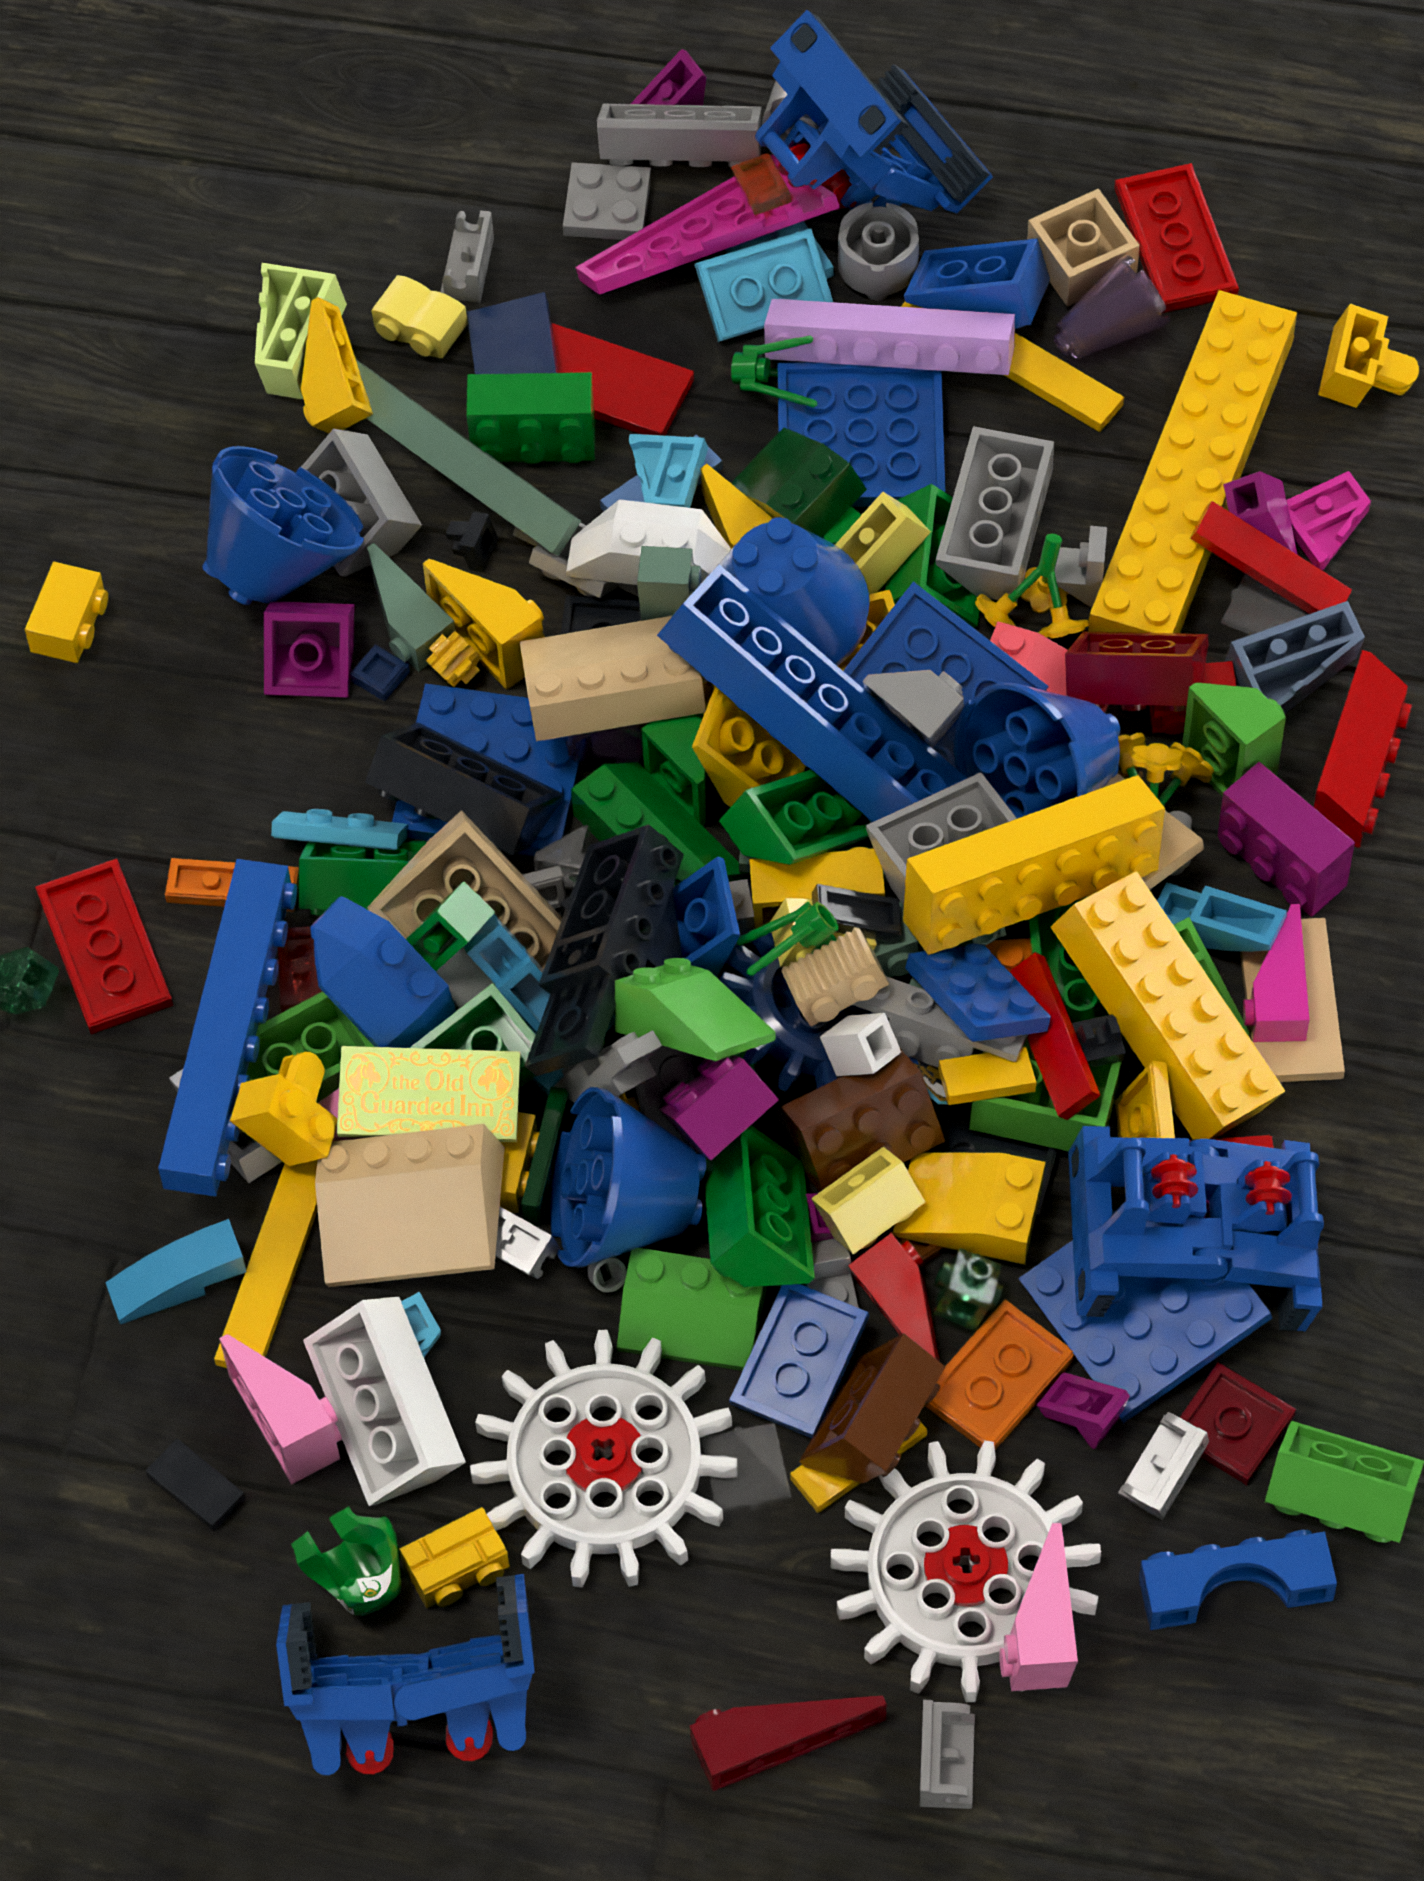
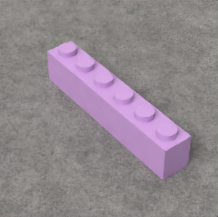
M772 299L764 324L765 344L808 335L813 337V342L794 348L765 353V358L771 360L1009 375L1014 352L1015 314Z

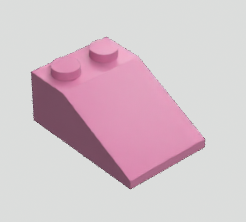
M226 1334L219 1338L229 1377L291 1485L338 1461L340 1456L337 1442L342 1440V1437L335 1424L338 1422V1418L329 1400L326 1397L319 1400L311 1385L232 1336Z
M1052 1523L1010 1635H1004V1648H1000L999 1651L1002 1677H1010L1011 1691L1068 1687L1078 1662L1062 1523Z

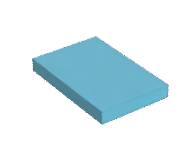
M812 229L695 264L718 342L763 329L772 299L833 302Z

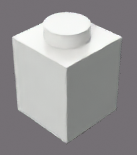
M885 1013L847 1016L820 1036L836 1076L874 1074L901 1053Z

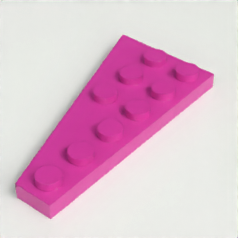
M772 154L575 268L579 280L600 295L840 208L836 194L822 185L815 189H812L809 184L798 188L791 187L788 183V175H782L778 171L779 161Z

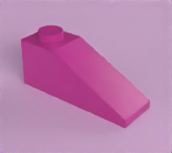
M1291 904L1272 948L1268 951L1253 982L1251 999L1243 1000L1244 1026H1252L1253 1042L1306 1041L1310 1018L1300 904Z

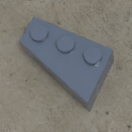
M1348 601L1232 641L1225 662L1233 661L1236 686L1258 688L1267 699H1274L1281 706L1284 714H1286L1356 659L1365 636Z

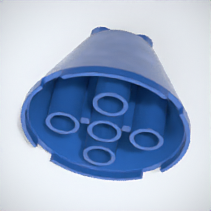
M232 446L221 450L212 466L207 554L202 567L207 574L219 579L230 588L229 595L234 600L244 605H250L253 600L262 603L278 601L352 555L360 548L364 541V538L360 537L363 524L353 508L328 484L302 467H299L295 473L275 463L278 458L275 454L251 447Z
M777 517L768 523L754 527L736 543L719 563L837 666L853 653L864 636L870 598L865 578L858 565L838 546L792 524L788 519Z
M1016 683L994 684L982 689L973 700L966 703L960 713L954 736L955 767L966 778L982 773L1018 819L1105 787L1109 780L1118 773L1120 757L1118 736L1120 734V725L1115 716L1105 714L1098 706L1088 701Z
M599 1087L586 1089L577 1098L570 1110L571 1114H577L571 1132L562 1131L554 1162L550 1195L552 1236L561 1237L563 1250L557 1251V1255L565 1265L577 1268L630 1252L635 1248H642L681 1235L688 1225H698L702 1215V1202L700 1199H697L699 1181L703 1179L706 1170L705 1156L696 1154L692 1147L609 1090Z

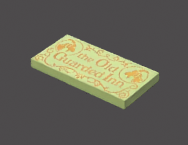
M342 1046L337 1135L338 1137L368 1138L485 1124L500 1142H517L521 1053L517 1051Z

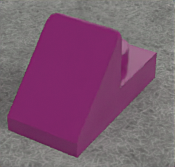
M681 49L631 104L703 105L707 77L689 53Z
M1063 1372L1037 1404V1407L1045 1418L1075 1426L1090 1448L1095 1449L1118 1421L1130 1395L1124 1389Z

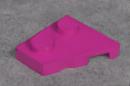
M1349 471L1286 500L1294 539L1311 563L1321 570H1324L1368 513L1371 503Z

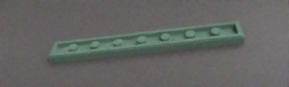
M356 359L373 415L367 417L369 421L551 553L558 556L561 554L581 523V520Z

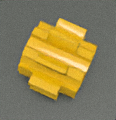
M455 631L448 638L441 634L429 647L433 654L426 661L453 687L461 680L467 684L480 671L475 665L482 657Z

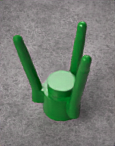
M808 335L758 346L744 345L743 352H735L732 359L731 377L733 384L740 385V390L756 391L800 405L816 407L817 401L761 384V382H768L769 377L778 378V368H770L769 358L762 357V354L810 344L813 342V337Z
M806 902L796 911L740 936L736 942L739 946L754 941L793 922L796 923L791 927L793 934L747 969V974L749 976L755 975L798 942L805 948H809L811 945L816 946L811 952L813 954L814 950L821 949L822 945H829L830 940L836 941L837 939L833 933L838 930V924L832 913L819 902L813 905Z

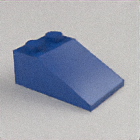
M1038 238L926 250L908 285L904 298L906 303L927 309L1015 314V329H1018L1025 325H1031L1050 277Z
M716 857L673 887L682 958L690 960L692 966L709 970L716 977H718L740 936L725 861L721 857Z

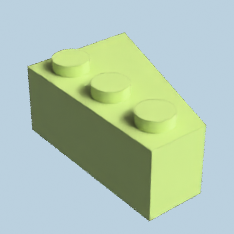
M262 263L261 274L263 284L262 292L259 293L261 313L260 323H257L255 366L267 394L303 399L301 383L311 300L319 297L338 306L341 315L347 304L335 274Z

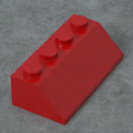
M1362 650L1319 781L1314 808L1355 842L1354 847L1360 848L1364 832L1373 833L1379 809L1372 807L1376 797L1383 799L1385 796L1390 774L1384 773L1387 762L1395 764L1401 744V739L1395 738L1398 727L1406 729L1412 709V704L1405 703L1408 686L1376 656L1365 650Z

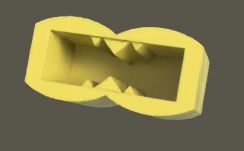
M399 275L395 277L371 310L374 327L383 338L389 341L398 340L410 343L415 352L425 357L443 358L468 324L466 307L462 303L444 293L431 291L411 278Z

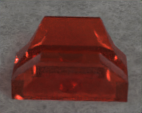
M311 926L288 928L285 946L283 948L278 947L280 1008L282 1013L322 992L318 987Z

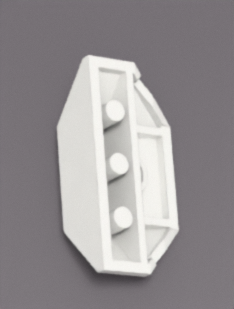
M618 500L572 537L566 577L637 585L641 546L693 549L694 566H701L702 583L729 553L731 548L702 509Z

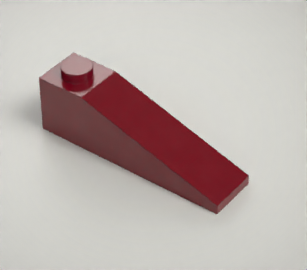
M883 1695L733 1707L724 1712L720 1709H714L700 1715L695 1723L690 1725V1738L711 1789L715 1791L886 1721L887 1703Z

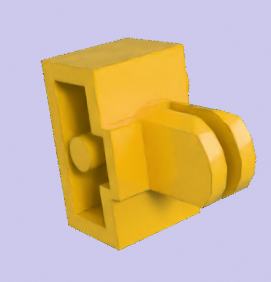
M1349 304L1333 328L1318 395L1357 408L1372 386L1399 396L1409 390L1419 375V366L1414 357L1388 349L1389 339L1384 338L1388 316Z
M311 1052L285 1056L278 1074L241 1083L230 1122L288 1166L327 1158L338 1118L316 1102L325 1073L322 1061L316 1054Z

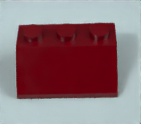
M1082 632L1065 653L1066 696L1091 702L1100 709L1104 708L1105 704L1121 705V708L1127 711L1144 710L1147 708V705L1164 706V710L1169 712L1186 711L1189 687L1194 683H1203L1208 649V634Z

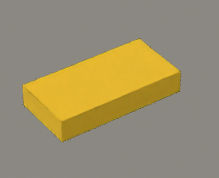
M1022 1047L1016 1062L990 1053L939 1060L938 1071L948 1105L1036 1092L1037 1082L1026 1047Z

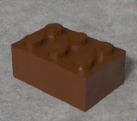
M902 1050L899 1055L874 1074L842 1076L781 1106L806 1176L819 1192L882 1147H885L898 1159L905 1162L945 1142L922 1073Z

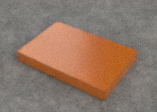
M1004 1300L945 1366L937 1381L940 1389L934 1399L925 1407L980 1448L984 1440L994 1442L996 1450L1076 1359L1075 1355L1068 1345L1007 1300Z

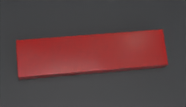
M1213 501L1205 507L1190 537L1193 541L1309 614L1346 602L1352 591L1343 583Z
M1034 952L1009 972L1051 1016L1047 1032L1028 1034L1027 1039L1057 1115L1068 1120L1100 1097L1101 1094L1045 956Z

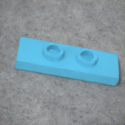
M311 809L306 813L283 811L272 821L271 836L280 839L396 850L407 839L408 824L375 821L373 815L365 813H354L345 818L332 816V812L325 809Z

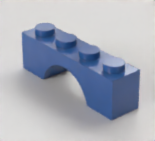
M1298 1530L1287 1534L1282 1539L1266 1541L1263 1537H1254L1242 1541L1238 1546L1221 1548L1219 1545L1210 1544L1195 1549L1193 1553L1175 1555L1173 1552H1160L1151 1555L1147 1560L1141 1561L1139 1582L1150 1630L1196 1623L1199 1608L1205 1597L1218 1586L1232 1581H1252L1264 1585L1277 1594L1287 1608L1333 1601L1337 1580L1325 1532L1312 1534L1309 1530Z

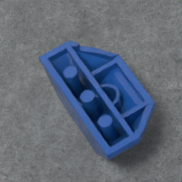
M340 896L310 927L311 937L314 939V958L318 987L374 1047L410 1048L456 1012L448 984L386 919Z

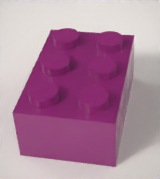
M1258 762L1223 792L1217 835L1221 844L1228 852L1234 855L1238 854L1248 862L1253 872L1261 880L1270 881L1282 891L1284 898L1290 905L1300 904V908L1312 917L1347 886L1355 842L1262 763Z
M736 1055L718 1061L705 1058L696 1067L700 1074L689 1084L681 1081L672 1087L663 1096L666 1104L659 1109L693 1149L709 1160L717 1156L779 1100L746 1061Z

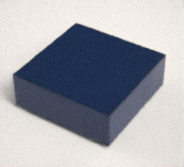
M374 645L350 673L351 682L385 702L409 674V664L404 663L401 659Z

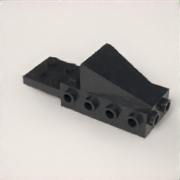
M649 824L588 846L538 984L550 994L524 1066L536 1076L598 1057L605 1044L604 1038L610 1020L615 1014V980L634 975V970L638 968H655L664 965L666 959L682 958L673 885L684 854Z

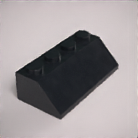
M418 722L381 736L365 781L378 788V793L381 796L394 801L402 800L414 806L416 813L429 819L439 818L448 823L462 810L505 856L514 855L532 845L564 795Z

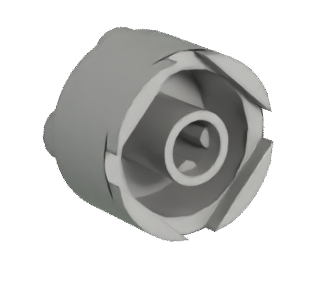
M873 202L865 203L849 211L841 221L838 234V270L843 280L852 289L866 294L868 298L875 301L884 300L888 295L899 292L907 287L914 275L919 260V234L917 223L913 216L904 208L891 203H886V207H873Z

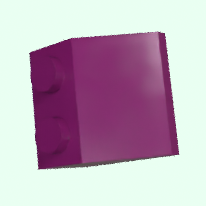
M276 601L269 603L264 611L265 695L349 696L350 673L352 671L354 652V604Z

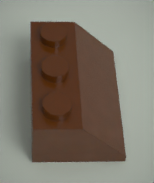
M904 1333L858 1358L799 1462L806 1468L859 1483H865L879 1475L887 1476L896 1467L901 1458V1455L897 1453L900 1446L919 1427L921 1420L917 1416L922 1407L928 1405L937 1395L940 1389L937 1381L945 1366Z

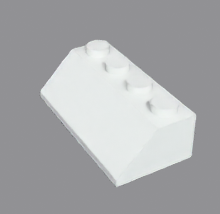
M399 1297L362 1300L303 1340L325 1397L329 1400L338 1418L336 1425L368 1506L377 1505L434 1483L466 1463Z

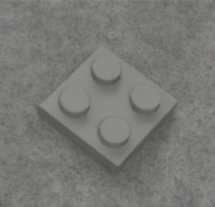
M572 162L563 221V236L624 240L645 228L651 184V168Z

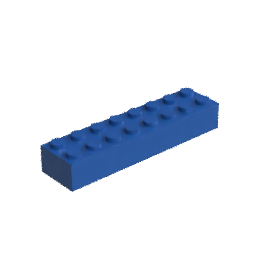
M720 564L688 597L657 634L673 652L679 654L699 671L707 681L714 684L729 697L739 709L751 716L773 738L780 741L795 754L805 766L811 768L832 786L839 795L846 798L861 811L871 823L967 779Z

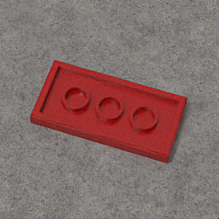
M1192 163L1115 180L1114 189L1130 233L1140 245L1139 257L1160 314L1214 302L1219 290L1238 295V284Z
M552 323L558 372H592L595 419L642 435H666L694 381V371Z
M117 859L35 886L90 1034L173 1006L172 998Z

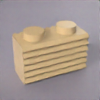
M854 928L852 932H846L844 937L838 936L836 941L830 940L829 945H822L821 949H815L813 954L807 953L805 958L799 957L797 962H791L789 966H783L781 970L798 1008L811 1027L819 1022H827L834 1019L839 1011L858 1001H866L873 998L880 989L889 985L872 947L860 928Z

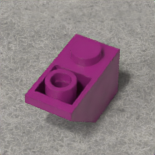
M1259 471L1223 484L1229 512L1297 554L1284 486L1281 480Z

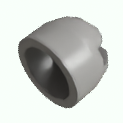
M616 1256L588 1266V1277L591 1283L602 1292L616 1291L625 1282L626 1267ZM603 1264L610 1277L606 1281H604L600 1271V1267Z

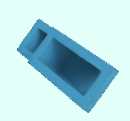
M1166 882L1157 900L1172 924L1190 917L1205 948L1245 952L1271 950L1287 917L1286 910L1209 886H1205L1202 893Z
M493 914L464 946V949L470 958L493 981L500 993L537 1032L550 994L538 985L544 969L500 919Z
M227 1219L180 1238L147 1255L107 1281L106 1286L119 1323L123 1324L206 1295L204 1287L246 1273V1268L231 1223Z

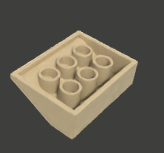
M672 616L520 641L536 741L705 713L706 706L701 673L679 654L673 652L657 636Z
M462 810L429 839L367 907L369 911L389 921L406 938L464 881L495 911L494 914L543 969L562 921V917Z
M476 1124L332 1142L328 1157L317 1160L315 1178L324 1279L328 1287L494 1269L505 1147L486 1125Z

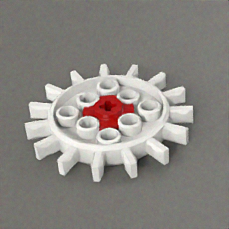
M598 1330L594 1344L596 1364L571 1370L566 1363L563 1351L554 1340L545 1343L547 1365L555 1377L537 1390L530 1387L520 1376L507 1370L502 1375L503 1387L511 1397L523 1404L514 1422H509L494 1416L478 1414L475 1421L477 1433L488 1438L508 1442L507 1459L470 1465L473 1484H490L501 1481H510L514 1498L487 1513L495 1531L508 1526L522 1516H526L528 1521L538 1530L526 1543L521 1553L524 1566L531 1569L542 1559L548 1547L553 1542H556L564 1547L575 1550L570 1564L572 1583L574 1587L582 1588L589 1575V1563L592 1554L618 1553L620 1556L621 1573L630 1587L638 1585L639 1563L633 1549L642 1547L657 1539L663 1545L667 1554L679 1565L688 1561V1553L684 1541L672 1529L685 1512L691 1513L706 1523L720 1526L723 1521V1509L713 1501L695 1494L700 1476L737 1477V1458L702 1455L699 1438L731 1427L732 1415L729 1407L714 1410L694 1418L691 1415L684 1401L699 1391L706 1382L705 1371L699 1365L686 1372L678 1382L669 1387L662 1380L653 1376L661 1361L662 1348L660 1340L652 1337L642 1352L638 1366L633 1368L625 1365L611 1364L613 1347L608 1330ZM647 1405H654L662 1411L653 1420H645L637 1415L638 1411ZM602 1406L610 1407L616 1411L614 1417L607 1421H598L591 1415L594 1410ZM554 1408H564L570 1412L569 1417L562 1422L549 1421L546 1415ZM646 1448H656L662 1453L661 1458L653 1463L641 1461L638 1455ZM556 1450H563L570 1455L569 1460L562 1465H552L546 1461V1457ZM598 1456L602 1457L598 1461L595 1459ZM610 1456H612L613 1459H611L610 1461H608L607 1458H609ZM646 1491H656L663 1496L661 1502L655 1506H645L638 1501L640 1495ZM601 1492H610L617 1498L609 1507L602 1508L592 1503L594 1496ZM555 1493H563L570 1498L569 1503L559 1509L549 1507L546 1504V1500Z
M984 1440L977 1455V1471L975 1474H949L944 1451L938 1441L929 1443L928 1467L933 1476L932 1479L921 1482L911 1488L895 1468L885 1477L879 1475L884 1488L896 1499L883 1515L855 1501L849 1500L847 1502L845 1518L852 1524L873 1533L869 1551L846 1548L831 1549V1568L842 1571L867 1572L869 1590L849 1595L837 1601V1614L839 1620H844L870 1611H877L886 1628L871 1638L865 1647L864 1658L870 1664L883 1658L893 1646L901 1642L919 1655L911 1669L910 1691L918 1694L929 1681L934 1663L938 1662L946 1665L961 1666V1689L965 1702L976 1701L980 1686L977 1666L1000 1661L999 1651L1000 1648H1004V1635H1010L1033 1571L1023 1568L1019 1561L1028 1555L1040 1556L1052 1523H1062L1063 1526L1076 1519L1082 1513L1083 1502L1078 1495L1062 1501L1046 1512L1030 1497L1041 1484L1044 1475L1045 1463L1039 1459H1036L1025 1469L1021 1479L1014 1486L1006 1481L991 1477L996 1461L994 1442ZM955 1499H964L972 1505V1509L967 1513L957 1514L948 1508V1504ZM991 1527H999L1007 1532L1008 1537L1001 1542H992L983 1533ZM931 1531L939 1534L943 1540L936 1546L928 1547L921 1544L917 1538L922 1533ZM1081 1544L1064 1547L1067 1568L1100 1563V1544ZM903 1564L908 1566L913 1573L906 1579L897 1580L892 1578L887 1571L894 1565ZM969 1565L971 1573H963L961 1566ZM1069 1587L1072 1610L1083 1614L1095 1615L1098 1596L1087 1591ZM1004 1588L1011 1591L1015 1598L1009 1603L999 1604L994 1602L989 1594L995 1589ZM930 1593H940L949 1602L944 1607L935 1609L927 1606L923 1599ZM974 1621L982 1625L985 1631L978 1637H967L960 1632L959 1627L965 1622Z

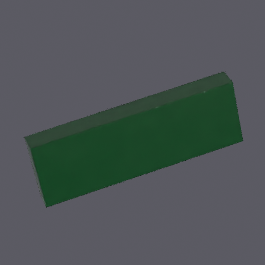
M550 1088L521 1203L523 1219L534 1226L542 1224L552 1183L556 1152L562 1131L565 1132L570 1112L568 1092L563 1088Z

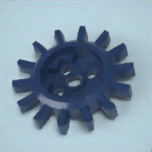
M772 932L751 941L761 957L775 948ZM736 943L725 963L745 978L723 972L719 980L776 1032L775 1041L747 1050L742 1059L748 1065L760 1061L769 1053L776 1060L784 1064V1068L779 1074L778 1088L783 1091H787L801 1073L815 1076L817 1089L836 1080L837 1076L820 1036L847 1016L875 1013L850 1005L839 1011L834 1019L827 1022H819L811 1027L800 1015L801 1011L781 971L783 967H780L778 958L755 975L749 976L747 969L756 963L760 957L745 946H739Z

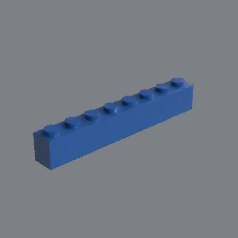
M236 859L158 1167L163 1189L217 1196L220 1181H227L231 1156L227 1154L230 1141L237 1140L240 1130L230 1122V1118L241 1083L250 1081V1076L246 1075L249 1062L255 1063L258 1057L260 1039L256 1036L258 1025L266 1023L269 1011V998L265 996L268 985L274 986L277 980L279 966L278 960L275 959L277 947L283 948L285 946L288 923L284 919L287 909H294L297 897V885L291 883L288 866Z

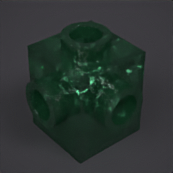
M28 947L0 955V1009L10 1014H20L46 1006L60 968Z
M960 1248L951 1264L944 1261L937 1273L934 1286L940 1288L933 1313L976 1330L987 1310L993 1311L999 1301L1003 1285L998 1284L997 1281L1002 1265L979 1254Z

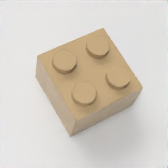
M1099 188L1028 220L1027 240L1038 238L1049 273V282L1066 306H1070L1137 275L1140 245Z

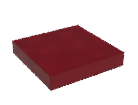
M1218 1362L1180 1418L1207 1432L1209 1443L1200 1458L1243 1484L1248 1485L1294 1418L1296 1409Z

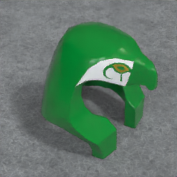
M348 1506L329 1518L340 1538L344 1540L340 1545L325 1553H321L308 1531L291 1544L300 1569L309 1578L331 1593L352 1615L364 1616L385 1608L401 1593L402 1582L397 1537L386 1516L379 1518L357 1516Z

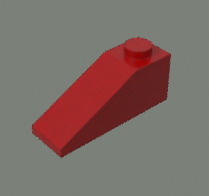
M890 1233L849 1264L848 1267L856 1282L899 1335L906 1334L940 1362L925 1280L918 1267L923 1263V1260L909 1241L900 1244L893 1234Z

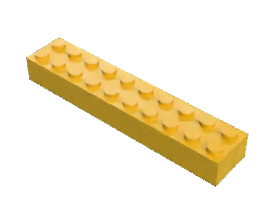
M1221 290L1218 291L1091 609L1088 632L1180 634L1211 551L1193 541L1190 537L1205 507L1211 501L1228 511L1223 484L1241 477L1292 346L1297 312Z

